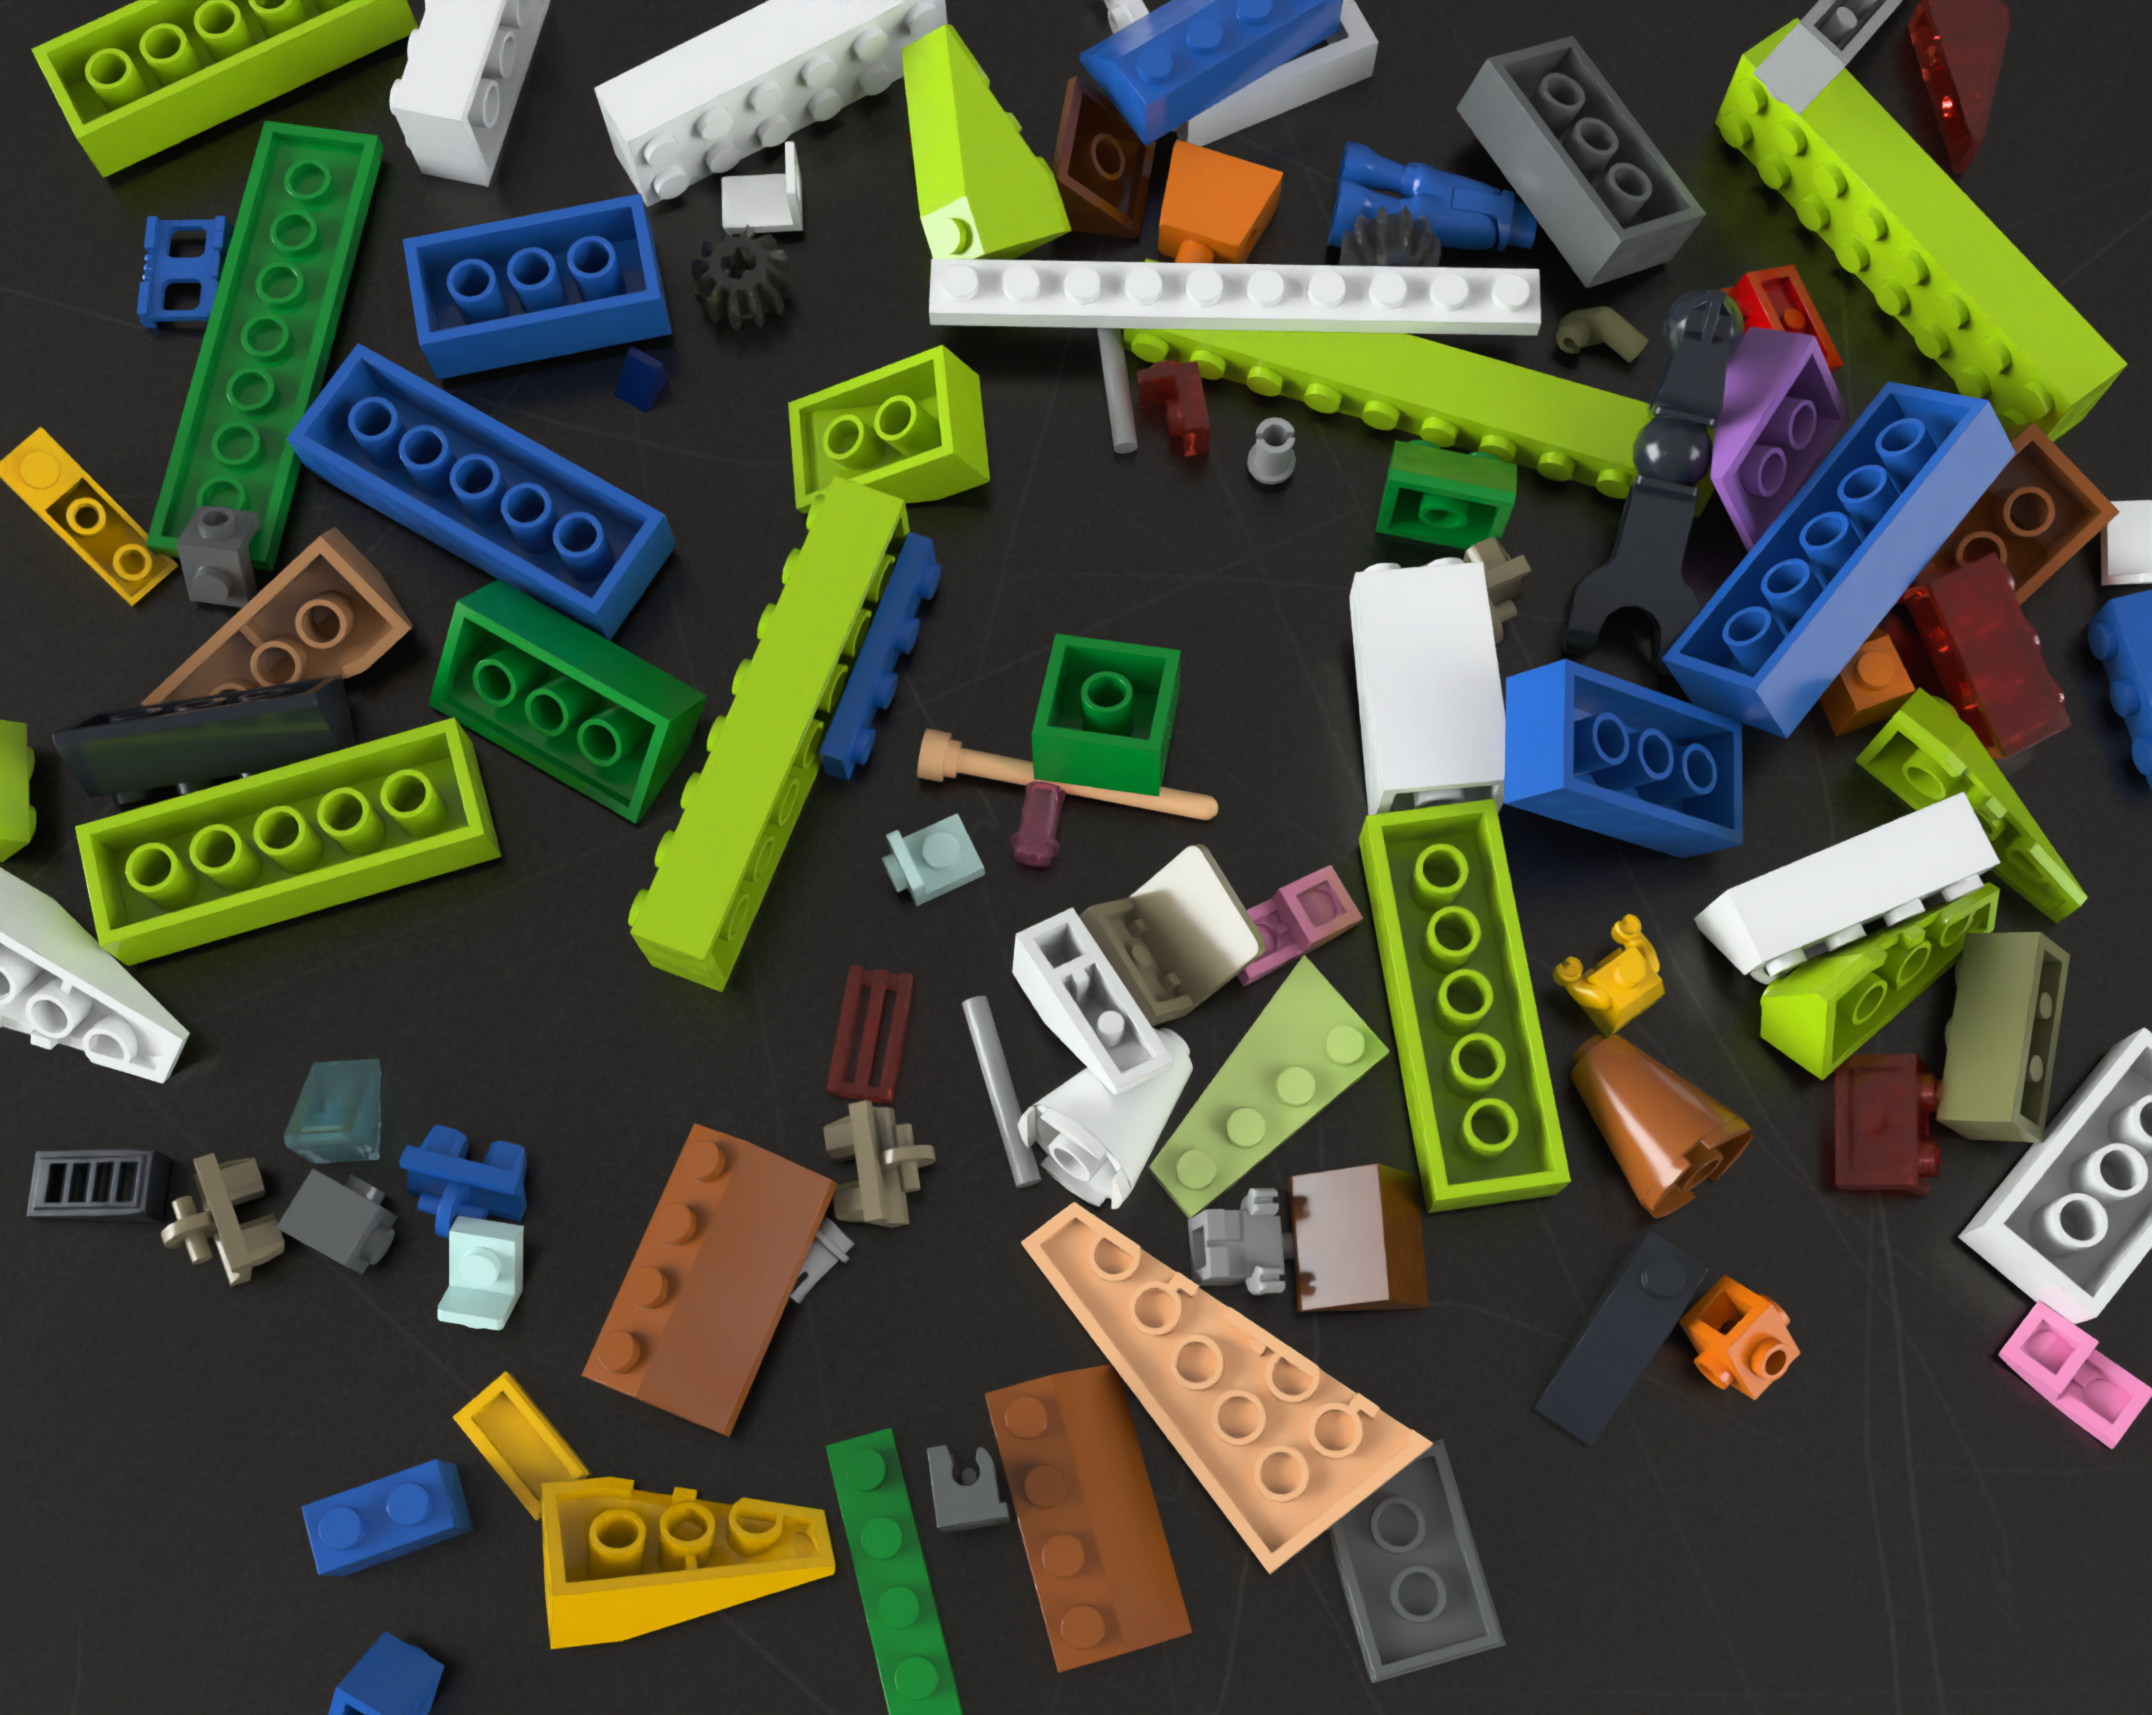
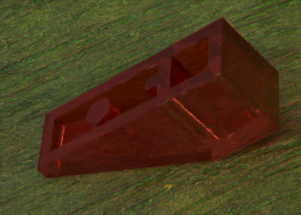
M1920 0L1908 24L1953 173L1966 171L1985 138L2010 27L2008 8L2004 3H2000L1999 0Z

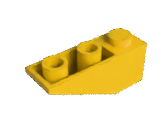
M42 427L38 428L0 461V478L132 607L178 567V564L171 557L159 554L160 556L154 555L146 546L148 534Z

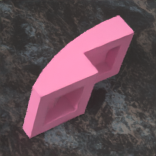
M1331 865L1279 888L1271 899L1246 910L1265 940V951L1238 973L1237 977L1243 987L1321 947L1362 921V915Z
M2038 1301L1998 1355L2056 1408L2106 1446L2113 1449L2152 1397V1388L2095 1350L2099 1341L2041 1301Z

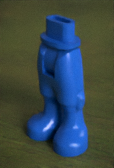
M1352 141L1346 142L1335 189V196L1337 198L1328 232V246L1338 248L1350 247L1364 228L1385 227L1394 229L1402 236L1415 241L1454 249L1487 250L1494 246L1495 251L1503 252L1506 245L1527 249L1532 248L1536 234L1537 219L1525 203L1515 201V192L1505 189L1501 192V190L1483 182L1436 169L1424 163L1413 162L1404 165L1378 155L1366 145ZM1372 190L1397 193L1402 197V199H1397Z

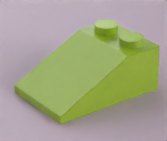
M944 345L788 403L796 509L803 514L809 513L811 504L818 494L826 495L834 475L904 499L905 503L939 500L990 482L979 375Z

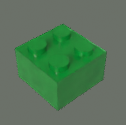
M1056 633L1032 730L1034 779L1159 797L1180 697L1181 650Z

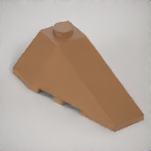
M334 527L320 535L141 704H154L342 674L343 679L349 678L367 670L401 639L413 625L381 573Z

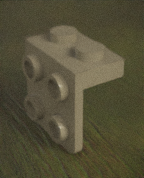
M1202 844L1187 847L1130 897L1090 906L1079 916L1151 1026L1186 1016L1265 951L1263 936L1209 849Z

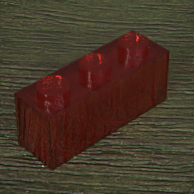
M1996 552L1963 558L1911 584L1902 594L1951 705L1957 711L1959 719L1972 729L1992 759L2008 758L2072 726L2065 711L2066 699L2064 692L2057 681L2049 675L2039 652V636L2032 624L2025 620L2014 595V579L2008 568L1999 561Z

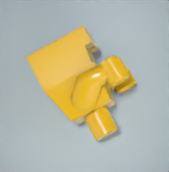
M1627 914L1622 921L1616 922L1611 931L1613 940L1624 945V951L1618 948L1600 961L1594 969L1591 968L1584 974H1582L1583 966L1581 962L1572 956H1569L1563 965L1562 963L1558 964L1553 971L1555 982L1560 986L1566 987L1573 999L1583 1008L1606 1038L1612 1036L1633 1018L1635 1019L1653 1006L1665 994L1662 979L1657 974L1660 963L1656 951L1650 941L1641 933V922L1632 914Z

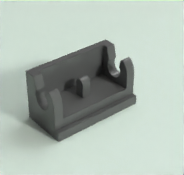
M947 1445L927 1448L938 1529L944 1533L1012 1523L1011 1509L1006 1502L1002 1501L997 1467L984 1448L979 1447L976 1453V1462L980 1467L979 1478L977 1479L973 1469L966 1468L962 1472L963 1486L959 1484L960 1470L954 1455L949 1453Z

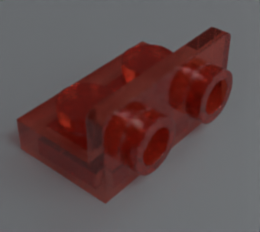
M1916 1053L1851 1055L1835 1069V1185L1840 1190L1909 1189L1915 1196H1929V1178L1939 1177L1941 1165L1938 1139L1929 1138L1928 1113L1938 1112L1939 1101L1936 1093L1938 1092L1939 1084L1936 1073H1928L1926 1065Z

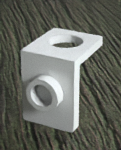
M794 141L785 142V174L722 177V226L726 235L803 230L802 178Z
M2152 500L2110 501L2120 513L2101 529V586L2152 584Z

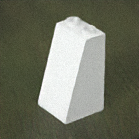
M1450 557L1435 560L1424 567L1401 568L1400 565L1395 563H1381L1368 567L1364 572H1355L1349 599L1368 815L1495 798L1497 813H1499L1504 803L1506 715L1483 562L1464 563L1460 558Z

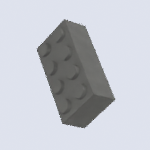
M1574 36L1487 58L1456 108L1586 288L1670 261L1706 215Z

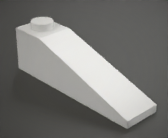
M0 867V1028L6 1027L31 1035V1044L51 1050L59 1043L83 1050L93 1063L164 1084L171 1076L190 1033L107 951L101 948L99 943L53 898Z

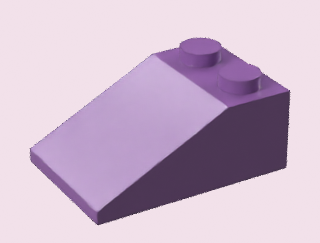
M1750 327L1744 335L1737 352L1727 360L1724 402L1720 417L1715 424L1710 478L1748 553L1824 461L1851 419L1814 335Z

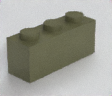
M2041 932L1966 933L1963 955L1958 959L1955 967L1957 993L1953 1017L1949 1019L1945 1029L1947 1055L1943 1079L1939 1081L1935 1091V1104L1938 1111L1936 1120L1968 1140L2043 1143L2070 954Z

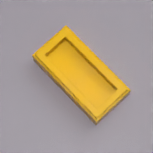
M505 1371L453 1416V1419L538 1522H542L541 1483L590 1479L594 1476L511 1373Z

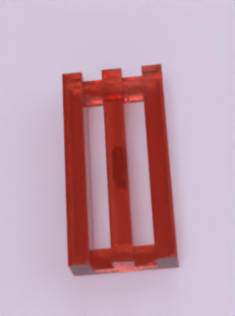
M850 965L826 1089L829 1095L887 1104L893 1103L915 981L913 974L900 973V975L889 974L888 970L875 969V971L864 970L862 966ZM862 985L871 986L854 1084L845 1082ZM886 989L897 990L880 1088L868 1086Z

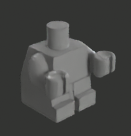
M1250 1188L1248 1195L1241 1202L1240 1210L1206 1209L1188 1220L1191 1275L1194 1283L1199 1286H1229L1246 1282L1248 1291L1253 1295L1282 1293L1284 1291L1285 1281H1280L1279 1276L1285 1274L1284 1260L1294 1259L1292 1232L1281 1233L1280 1216H1275L1279 1210V1203H1273V1198L1278 1197V1192L1275 1188Z

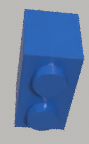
M438 1459L301 1506L318 1575L343 1577L474 1530L456 1464Z

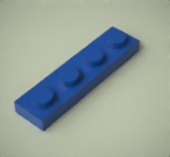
M911 532L907 535L820 749L819 755L825 774L849 781L855 764L864 765L869 758L876 734L875 729L870 728L878 707L887 709L891 703L898 680V674L893 673L900 652L909 654L912 650L920 625V620L914 617L922 598L931 600L940 579L941 565L935 562L933 541L930 538Z

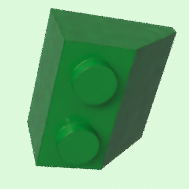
M1395 440L1375 532L1468 550L1474 544L1491 537H1495L1500 543L1515 503L1517 464L1503 462L1499 457L1486 452L1463 454L1442 450L1437 444L1425 440H1414L1408 443Z

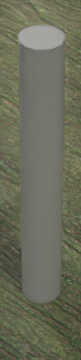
M1097 328L1114 451L1117 453H1130L1138 448L1122 331L1121 328Z
M976 996L967 999L962 1003L1016 1188L1037 1184L1042 1179L1032 1146L1029 1149L1026 1147L1018 1129L1022 1113L987 996Z

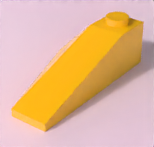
M617 1477L541 1483L545 1597L551 1649L624 1641L835 1573L836 1565L825 1512L821 1509L745 1497L734 1503V1505L696 1499L697 1490L674 1487L672 1495L633 1489L634 1480Z

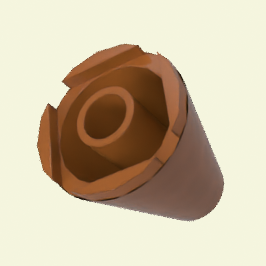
M1601 1034L1595 1035L1583 1043L1572 1056L1575 1067L1570 1074V1078L1642 1207L1655 1219L1673 1213L1697 1197L1691 1189L1707 1177L1714 1183L1741 1156L1751 1142L1753 1135L1749 1131L1752 1129L1745 1122L1744 1118L1618 1034L1606 1039Z

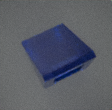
M631 346L628 350L614 396L646 413L668 382L663 363Z

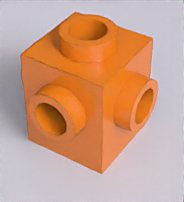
M1726 1275L1679 1320L1680 1325L1699 1354L1694 1359V1363L1701 1373L1717 1387L1725 1390L1729 1385H1732L1753 1400H1756L1773 1381L1780 1378L1792 1361L1801 1353L1786 1328L1790 1323V1319L1785 1311L1768 1296L1762 1293L1756 1294Z

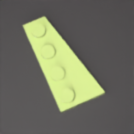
M1303 955L1151 1163L1149 1173L1187 1218L1191 1219L1209 1207L1388 1056L1390 1050L1312 962Z

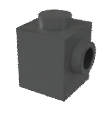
M312 1169L276 1228L363 1275L369 1263L374 1265L379 1262L389 1249L395 1233L391 1227L398 1216L380 1206L386 1194L361 1179L350 1175L343 1186Z

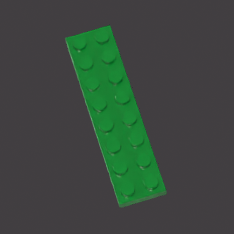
M264 121L146 542V546L154 555L160 556L159 554L180 559L176 543L197 508L200 506L226 507L257 514L259 527L248 545L253 569L273 572L302 463L286 438L321 391L384 152V147L378 135Z

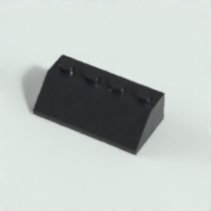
M342 674L91 713L52 733L55 748L89 798L112 795L114 804L148 799L153 796L152 788L169 785L176 786L177 794L193 793L216 786L215 778L238 775L239 779L357 745Z

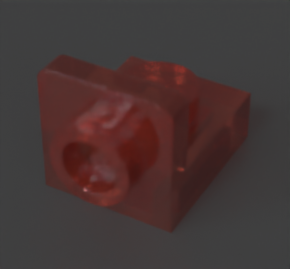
M1164 360L1153 364L1148 369L1139 370L1137 372L1139 406L1146 408L1165 405L1170 436L1181 435L1185 457L1209 453L1210 424L1198 362L1181 363L1176 360Z

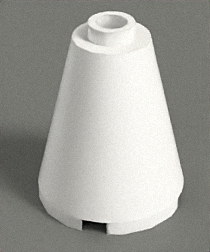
M1161 1028L1159 1030L1154 1029V1031L1173 1058V1068L1115 1096L1087 1067L1030 1106L1019 1120L1018 1129L1026 1147L1029 1149L1037 1141L1048 1155L1040 1165L1067 1190L1090 1204L1099 1207L1106 1198L1112 1199L1111 1209H1118L1130 1196L1192 1073L1193 1066L1189 1058L1190 1049L1186 1042L1170 1029Z

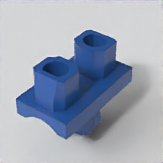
M437 1124L432 1128L420 1148L406 1145L399 1164L401 1168L407 1170V1193L420 1197L417 1206L418 1211L436 1215L435 1232L437 1236L449 1239V1230L458 1215L486 1220L487 1215L490 1214L521 1222L527 1208L523 1185L527 1158L525 1149L521 1145L501 1140L492 1142L482 1164L465 1159L470 1148L466 1135L457 1129Z

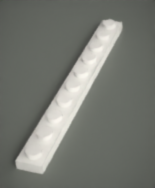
M931 259L929 318L930 325L1537 336L1541 325L1539 269Z

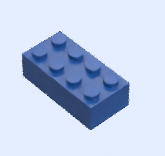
M641 193L403 239L419 346L437 380L672 334L654 234Z
M1567 659L1507 677L1504 804L1682 859L1743 845L1742 722Z

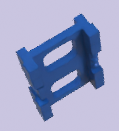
M147 216L144 248L148 254L144 257L147 262L143 266L146 273L142 276L145 282H140L137 315L144 328H157V322L209 321L235 228L233 224L229 223L226 216H216L215 220H159L157 216ZM178 231L207 232L205 252L200 257L194 258L170 257L172 235ZM173 283L201 284L198 307L194 310H164L166 288Z

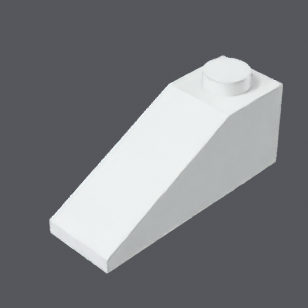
M1073 907L1016 933L1013 975L1043 1022L1115 1096L1173 1068L1174 1060Z

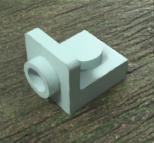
M958 813L904 838L901 837L898 830L886 834L891 853L881 858L886 872L897 893L908 888L916 907L985 875L984 866Z
M458 1215L449 1230V1287L438 1305V1319L440 1321L462 1324L475 1329L501 1330L504 1328L523 1291L524 1226Z

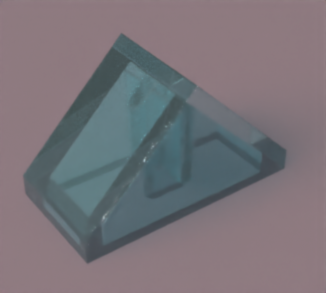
M363 1059L313 1063L284 1133L286 1147L314 1164L379 1160L381 1073L379 1060Z

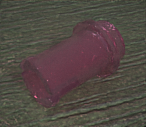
M1034 781L1026 785V797L1019 830L1012 834L1010 838V846L1014 849L1013 857L1018 862L1029 866L1045 867L1050 865L1052 857L1059 854L1060 844L1055 838L1066 792L1065 790H1060L1061 787L1042 781Z

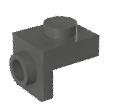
M200 506L197 508L176 543L190 601L243 608L258 594L248 547L259 527L256 513L233 510L226 507Z

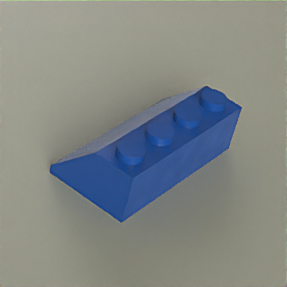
M1171 0L1080 53L1079 61L1146 146L1338 32L1343 0Z

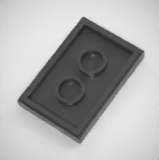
M1443 1439L1433 1441L1432 1447L1326 1530L1370 1683L1506 1645Z

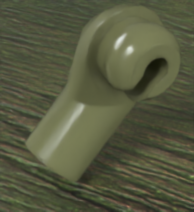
M1607 306L1570 312L1561 319L1556 333L1557 345L1566 353L1576 354L1580 352L1581 347L1606 343L1628 363L1640 354L1649 341L1648 338L1615 310Z

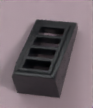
M157 1150L36 1151L26 1217L31 1219L162 1223L171 1158ZM54 1168H64L59 1203H49ZM79 1168L88 1169L83 1202H74ZM102 1169H111L107 1201L98 1202ZM126 1170H134L130 1201L121 1202Z

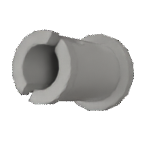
M1273 417L1261 422L1256 429V444L1249 451L1247 464L1253 477L1262 483L1272 485L1282 483L1291 476L1295 469L1296 457L1292 449L1295 438H1292L1295 431L1288 421Z
M827 1216L822 1220L815 1234L814 1241L790 1294V1297L797 1303L804 1299V1296L839 1259L844 1263L850 1259L846 1252L854 1245L853 1241Z

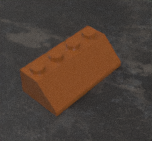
M694 1123L581 1376L730 1437L814 1241L815 1234L820 1227L838 1184L829 1178L748 1141Z
M1107 1364L1052 1374L985 1393L1058 1673L1192 1633L1122 1380L1113 1365Z

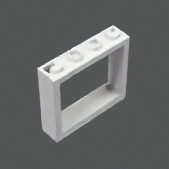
M1104 0L1109 9L1108 20L1113 34L1149 14L1142 0ZM1343 0L1339 30L1326 38L1328 46L1282 64L1172 131L1176 132L1179 140L1201 147L1371 77L1378 40L1354 0Z

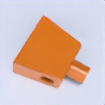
M1176 139L1160 216L1158 251L1165 256L1175 258L1174 263L1244 264L1277 211L1283 172Z

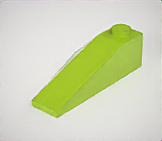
M944 24L903 47L901 55L920 219L933 259L1012 260L1071 232L1072 230L1053 172L1042 157H1035L1019 133L1022 127L1012 113L1005 112L989 89V78L952 25Z
M1919 687L1855 759L1859 765L1916 811L1964 792L2000 861L1990 871L2055 924L2078 909L2087 899L2085 893L1975 733L1967 724L1959 719L1957 711L1944 699L1930 696Z
M1988 882L1983 884L1984 887L1949 903L1943 901L1900 924L1889 928L1888 926L1882 927L1843 948L1832 952L1828 950L1807 959L1808 961L1801 964L1787 977L1785 975L1778 976L1767 986L1760 1000V1006L1762 1007L1761 1038L1823 1081L1958 961L1963 955L1966 933H1990L1994 930L2000 889Z

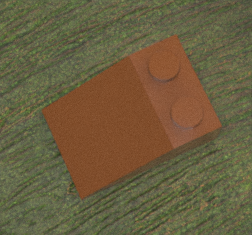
M2034 422L2011 426L2005 432L2016 452L2015 455L1913 581L1975 645H1978L2120 513Z

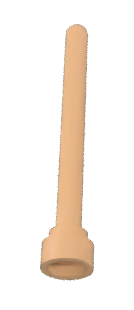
M926 728L921 744L917 778L943 782L944 776L956 779L957 773L1201 820H1210L1218 812V803L1212 796L1161 786L1158 797L1034 779L1033 761L962 748L963 742L952 740V733Z

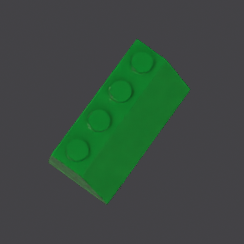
M498 579L457 600L428 705L450 718L455 717L462 725L636 824L644 817L690 748L707 695Z

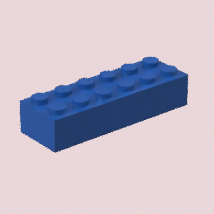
M359 343L286 438L306 469L312 474L609 641L676 547L667 518L662 512Z
M1890 381L1886 383L1662 658L1693 705L1784 738L1789 737L2015 455L2016 452L1990 401Z

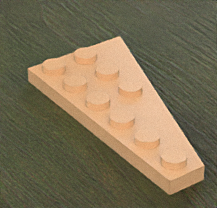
M1075 1202L1021 1242L1025 1250L1270 1575L1433 1445L1431 1441L1413 1429L1410 1430L1380 1410L1379 1406L1322 1371L1318 1365L1233 1308L1227 1307L1200 1289L1199 1285L1142 1250L1141 1246Z

